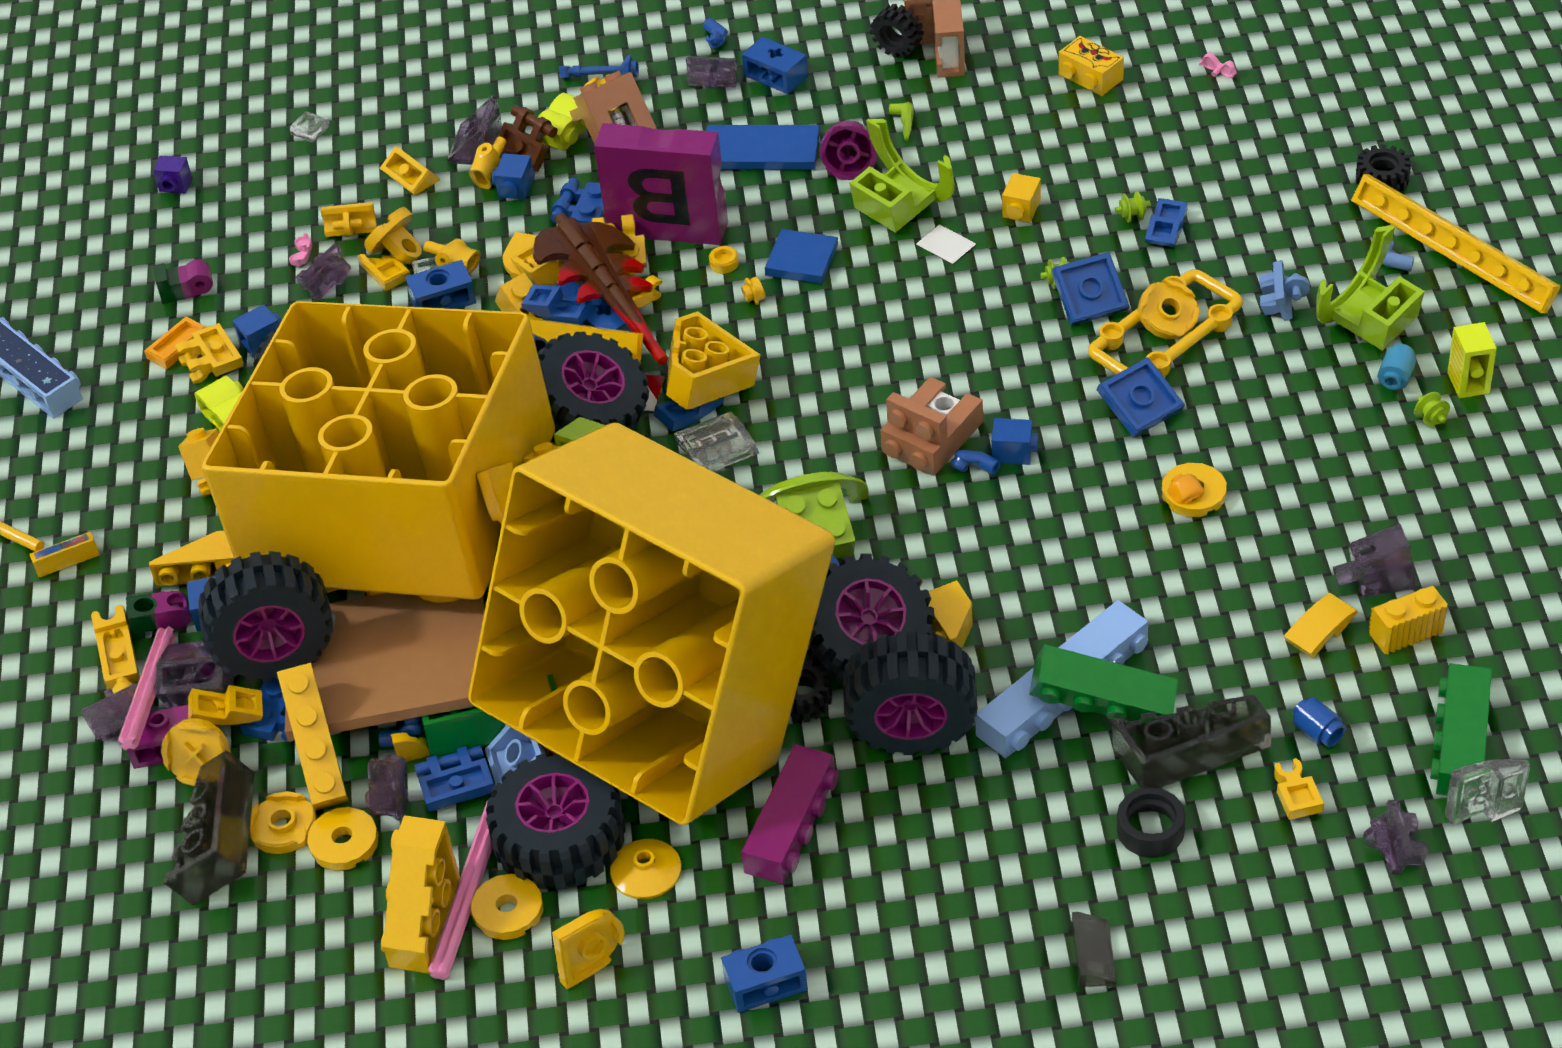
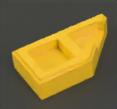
M366 254L357 256L359 264L385 291L406 282L405 277L410 276V271L394 256L382 255V258H367Z

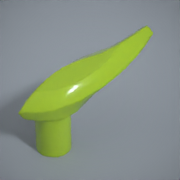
M910 102L890 104V115H901L904 139L908 141L914 117V106Z

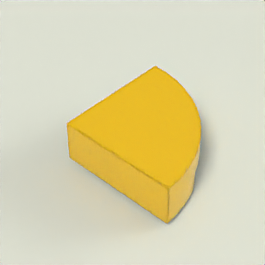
M404 732L391 734L399 764L430 755L425 738L410 737L408 733Z

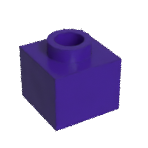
M159 156L153 168L159 192H187L193 179L187 157Z

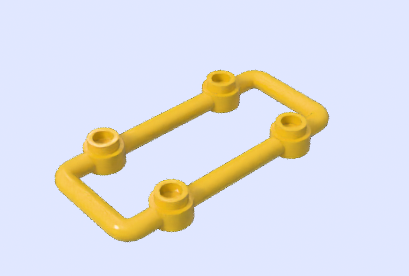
M1193 269L1185 272L1180 277L1169 276L1164 280L1177 281L1185 286L1192 282H1197L1229 301V303L1211 306L1208 310V319L1165 352L1155 351L1147 355L1164 378L1170 372L1171 362L1212 330L1216 332L1226 331L1232 324L1233 314L1240 310L1243 305V298L1238 292L1203 271ZM1138 308L1118 323L1108 322L1103 324L1099 330V337L1088 347L1089 356L1115 374L1122 372L1128 367L1102 350L1104 348L1116 350L1122 345L1124 333L1141 321Z

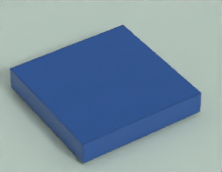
M781 229L766 263L765 276L822 284L838 247V237Z
M1110 252L1056 266L1051 270L1071 326L1127 311L1130 307Z
M1149 357L1100 383L1096 389L1133 438L1182 411L1185 406Z

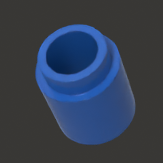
M1315 697L1308 700L1303 699L1293 710V725L1318 745H1325L1328 748L1333 747L1340 741L1346 731V725L1342 723V718Z

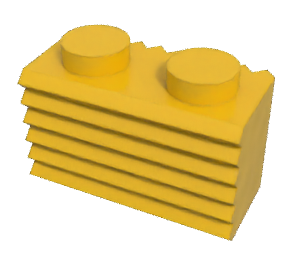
M1429 586L1371 608L1372 617H1370L1369 634L1381 651L1389 655V652L1395 653L1396 649L1401 650L1402 647L1413 646L1414 642L1419 644L1420 640L1425 641L1426 638L1431 639V636L1437 637L1438 633L1443 634L1448 604L1434 586Z

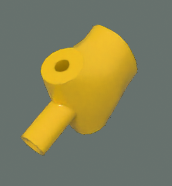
M497 137L493 146L490 143H483L476 150L469 175L480 188L490 189L492 186L493 170L498 167L501 160L500 155L507 143L503 137Z
M454 239L446 245L426 240L423 246V251L436 255L435 262L438 267L462 260L468 274L476 269L480 260V251L469 248L461 239Z

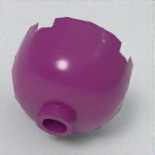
M845 120L835 123L826 131L820 146L822 163L829 174L838 179L854 180L855 176L860 175L869 166L873 167L877 158V152L871 142L867 126L858 121Z

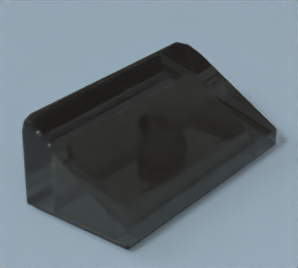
M1072 912V932L1079 987L1116 985L1109 920L1082 912Z

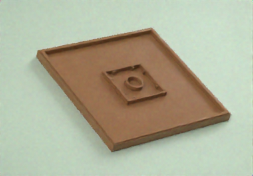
M383 593L329 603L331 611L336 615L332 637L328 646L324 650L321 649L322 655L314 663L311 661L309 663H311L315 673L330 734L475 707L470 703L468 693L485 612L484 595L477 600L459 599L448 603H434L425 601L416 595ZM285 707V734L287 741H295Z

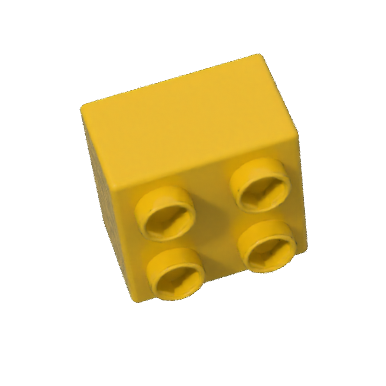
M297 301L291 304L202 463V469L234 559L239 556L242 559L250 557V553L253 552L268 555L269 551L280 552L283 557L290 554L298 557L300 564L304 561L314 568V572L321 576L327 593L340 589L416 595L425 601L434 603H448L459 599H480L484 595L492 576L502 525L498 520L492 521L476 475L479 472L511 461L513 467L516 468L523 464L522 458L532 453L535 446L551 442L555 432V424L529 317L522 312L307 301Z
M619 423L607 424L513 469L470 682L469 701L476 708L680 825H687L775 766L778 762L833 554L835 537L830 531ZM553 674L557 689L551 692L547 675Z

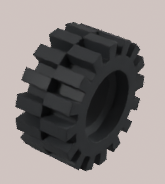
M897 4L887 5L870 25L872 28L870 35H875L872 38L873 42H879L877 47L880 50L885 48L884 53L887 55L892 52L895 58L899 55L901 58H904L906 55L908 56L921 42L924 31H922L923 24L917 23L919 17L917 15L913 17L911 15L913 11L911 9L905 11V6L900 5L899 8ZM892 27L896 28L902 35L898 34Z
M1381 144L1379 149L1376 145L1371 146V151L1368 148L1364 149L1363 154L1360 153L1357 159L1356 184L1360 183L1363 174H1369L1399 192L1400 190L1404 191L1406 185L1409 184L1411 161L1409 155H1404L1405 151L1402 149L1396 151V146H1391L1390 149H1387L1384 144Z
M809 659L807 664H803L798 686H808L813 688V690L804 695H795L790 714L794 723H798L799 718H804V723L810 722V716L812 715L815 719L820 718V711L826 713L829 710L828 705L832 703L830 674L825 671L821 672L819 668L821 663L815 667V660L811 661Z

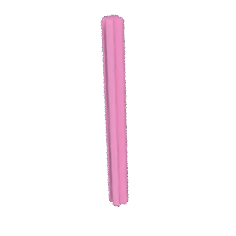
M169 626L166 629L160 627L156 632L118 741L122 743L120 747L123 750L128 748L136 749L140 742L176 638L173 634L174 629Z
M487 802L428 968L430 976L434 979L446 980L449 977L471 913L472 898L475 891L480 887L493 849L486 821Z

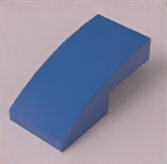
M1158 198L1154 215H1151L1145 243L1175 247L1187 214L1188 203Z
M533 284L521 303L523 309L544 319L583 325L593 308L591 300L579 304L576 302L577 297L563 296L560 286Z
M725 397L689 410L679 406L674 400L655 405L653 416L673 432L693 424L714 411L724 402Z

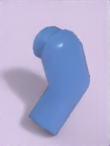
M1392 240L1383 264L1390 268L1412 271L1414 257L1397 254L1392 250L1394 245Z

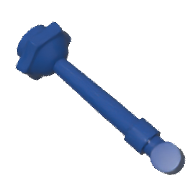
M631 55L626 56L621 66H559L560 78L611 74L619 70L622 75L631 72L633 77L639 76L638 61L633 60Z

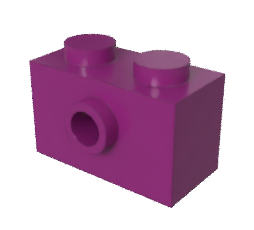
M188 705L175 706L149 713L138 747L136 749H127L134 769L164 763L161 754L163 739L174 725L184 719H188Z

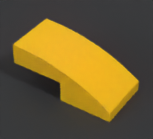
M1328 593L1309 608L1288 630L1284 637L1288 643L1314 659L1331 636L1337 638L1358 612L1333 594Z
M229 685L225 694L192 688L188 696V719L199 718L210 721L214 725H235L261 721L263 717L262 690Z

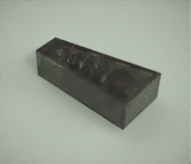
M1254 694L1209 702L1208 708L1179 707L1176 708V713L1156 716L1155 712L1141 714V719L1125 722L1124 717L1111 719L1113 749L1140 788H1162L1271 747V716Z
M227 750L200 767L189 801L194 808L184 818L181 829L186 833L182 845L175 846L171 857L176 861L173 872L169 871L166 873L163 882L192 905H195L232 881L239 880L246 873L255 772Z

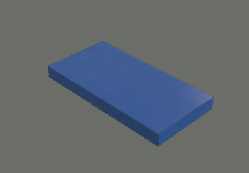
M707 125L706 131L718 132L722 161L721 170H815L820 135L819 125Z

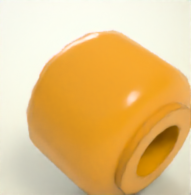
M1179 474L1171 480L1172 483L1167 491L1176 503L1185 505L1194 499L1201 498L1204 493L1203 487L1192 474Z

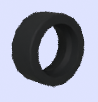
M1141 788L1127 794L1120 802L1117 812V833L1120 842L1127 850L1138 856L1154 858L1173 852L1184 838L1186 814L1183 804L1174 794L1160 788ZM1155 811L1168 816L1172 821V826L1162 833H1142L1133 828L1130 824V819L1140 812Z

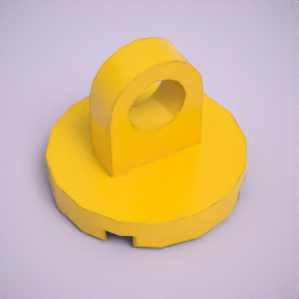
M401 207L391 213L387 218L389 222L378 225L365 240L364 246L367 251L373 255L386 247L400 262L413 264L422 254L418 241L405 229L412 220L413 214L406 207Z
M199 718L184 719L174 725L164 737L161 748L163 762L168 771L172 770L177 776L176 779L180 782L195 787L209 785L221 777L229 766L231 755L228 740L223 732L210 721Z

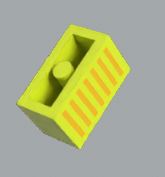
M1485 322L1453 327L1447 373L1458 398L1490 394L1497 348Z

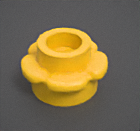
M757 276L751 279L747 277L744 280L745 285L741 286L743 296L747 302L753 301L755 305H759V301L766 298L763 286Z

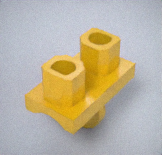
M373 202L321 207L325 237L341 235L352 237L353 234L371 233L377 227Z

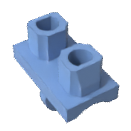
M1283 261L1273 262L1274 272L1259 275V284L1263 293L1260 296V305L1265 316L1281 313L1283 320L1286 321L1293 319L1292 299L1298 301L1305 297L1310 291V283L1306 277L1298 273H1294L1290 277L1284 274Z

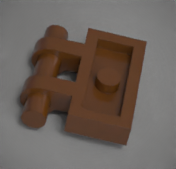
M515 105L511 109V115L516 117L513 124L504 122L498 137H503L507 141L502 153L531 156L533 171L539 172L550 147L542 142L543 138L546 135L554 138L558 130L546 118H538L527 107L521 108ZM528 125L533 127L530 134L525 132Z

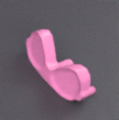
M1211 52L1207 53L1199 62L1200 66L1203 65L1205 68L1213 70L1211 73L1213 77L1220 73L1232 79L1237 74L1232 61L1229 60L1222 64Z
M304 233L303 236L295 240V247L300 252L289 257V262L293 266L300 267L308 262L313 244L307 233Z

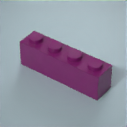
M794 744L741 851L745 874L784 885L789 873L795 872L800 859V850L803 844L807 845L811 839L814 820L816 817L820 818L824 812L826 805L825 797L829 790L833 791L836 787L839 772L835 770L834 755Z

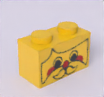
M1079 36L1059 51V75L1103 96L1123 80L1124 57Z

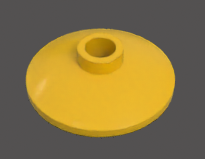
M656 839L636 840L625 845L617 852V858L610 866V875L614 886L622 894L634 899H652L667 893L678 882L681 875V860L676 850L663 841Z

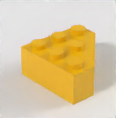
M698 311L676 318L670 346L666 395L677 402L679 406L689 410L750 388L755 384L761 354Z
M404 815L399 829L394 830L391 838L392 858L390 878L386 889L387 909L385 929L381 939V951L385 953L389 968L430 974L428 968L460 880V875L446 821Z

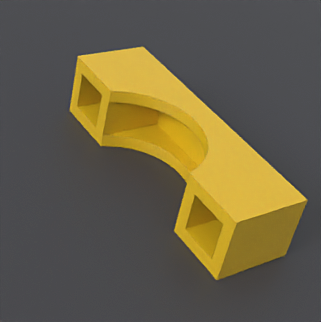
M311 663L278 671L279 683L313 808L317 811L349 802Z

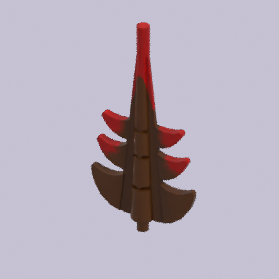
M564 213L558 214L555 217L558 226L542 230L535 238L532 251L535 262L538 265H542L549 261L567 260L561 265L557 277L558 285L563 286L575 281H588L579 288L576 302L581 304L586 301L603 298L633 332L643 333V344L658 365L667 363L668 356L653 337L630 293L651 292L653 284L637 276H620V274L643 273L645 266L628 255L608 253L616 250H634L635 243L625 233L611 225L601 222L578 223L573 217L568 218Z

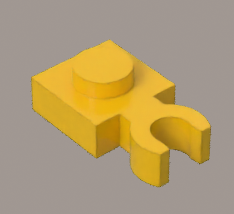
M1297 758L1293 759L1292 772L1284 771L1280 763H1275L1274 777L1279 783L1277 784V794L1288 819L1292 820L1322 813L1324 802L1312 776L1301 778V762Z

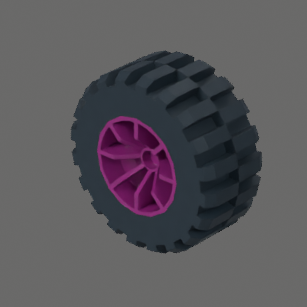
M575 332L573 336L570 333L560 335L557 339H551L545 344L543 349H540L538 357L555 424L554 433L579 417L603 425L619 423L634 431L646 407L649 389L647 387V376L645 372L641 373L643 367L638 359L634 360L632 358L633 354L626 347L621 348L618 346V341L612 338L610 340L602 338V334L592 333V335H586V332ZM554 435L551 439L553 443L555 442Z
M269 551L268 555L253 552L250 553V557L242 559L239 556L231 560V565L228 567L223 565L215 571L216 578L210 577L204 585V591L200 594L198 601V614L203 643L206 652L211 655V660L218 667H224V672L235 677L237 674H240L241 679L253 682L254 678H257L261 682H272L271 678L278 677V671L304 665L310 661L314 663L322 655L321 649L324 650L328 646L331 639L330 634L333 631V620L324 582L321 576L314 572V568L304 561L300 564L298 557L290 554L283 557L280 552Z
M861 553L859 560H854L853 556L850 555L842 558L839 566L836 563L829 565L807 654L811 661H820L819 668L821 672L825 671L826 673L831 672L836 676L834 682L843 685V672L850 657L856 650L860 651L861 646L870 640L875 642L878 636L888 634V636L896 635L897 631H907V633L924 631L932 636L934 629L932 623L935 616L934 608L928 607L931 601L929 591L927 589L921 591L920 586L923 581L917 574L912 576L907 574L908 567L901 562L897 566L889 563L891 557L881 555L879 560L872 559L871 553Z
M897 631L896 635L888 636V634L878 636L875 642L871 640L861 646L860 651L856 650L850 657L843 672V699L846 724L862 742L866 740V744L876 750L882 748L885 753L894 754L895 752H902L904 755H913L916 752L928 754L932 753L933 749L940 748L942 750L949 747L952 741H959L969 731L977 716L976 673L971 658L952 640L948 643L945 637L938 634L930 636L924 631H916V633Z
M546 753L537 755L536 760L528 762L526 759L518 763L517 769L514 771L510 769L501 777L502 784L498 782L491 791L492 798L487 801L486 821L496 859L502 864L503 870L507 874H515L516 877L524 881L528 878L539 889L547 890L548 886H555L556 890L567 889L566 885L576 883V886L585 884L587 882L586 878L590 876L596 878L603 873L604 865L610 866L617 858V851L622 849L626 827L619 789L556 753L555 756L546 757Z

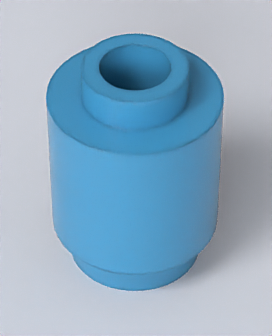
M1395 344L1386 351L1377 375L1379 382L1383 386L1392 390H1401L1408 385L1416 364L1414 350L1405 344Z

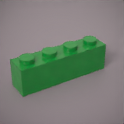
M1044 644L1035 658L1029 695L1039 697L1045 703H1062L1073 706L1079 712H1096L1106 715L1107 718L1114 721L1126 720L1138 723L1142 728L1148 730H1162L1173 717L1178 679Z
M1449 663L1447 677L1440 676L1438 697L1445 699L1444 704H1437L1435 724L1442 725V731L1435 730L1433 751L1440 753L1439 759L1432 758L1430 779L1437 780V795L1480 800L1484 776L1492 668Z
M553 674L547 675L551 692L557 689ZM476 707L422 716L430 755H437V757L457 752L456 748L467 746V749L478 745L485 747L506 726L503 722Z

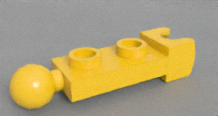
M117 605L115 607V615L111 619H102L98 611L92 612L91 618L107 690L112 689L111 697L117 705L130 706L137 688L134 683L139 682L140 677L130 623L124 607Z

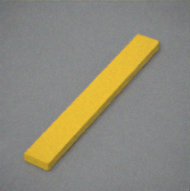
M1363 174L1351 199L1352 202L1394 225L1396 228L1540 313H1548L1561 287L1559 284L1373 176Z

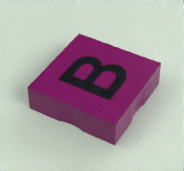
M602 123L594 150L606 224L612 223L618 230L623 232L621 215L633 214L636 236L644 235L645 239L721 245L728 225L725 190L720 178L722 161L718 132L685 129L657 130L644 126Z

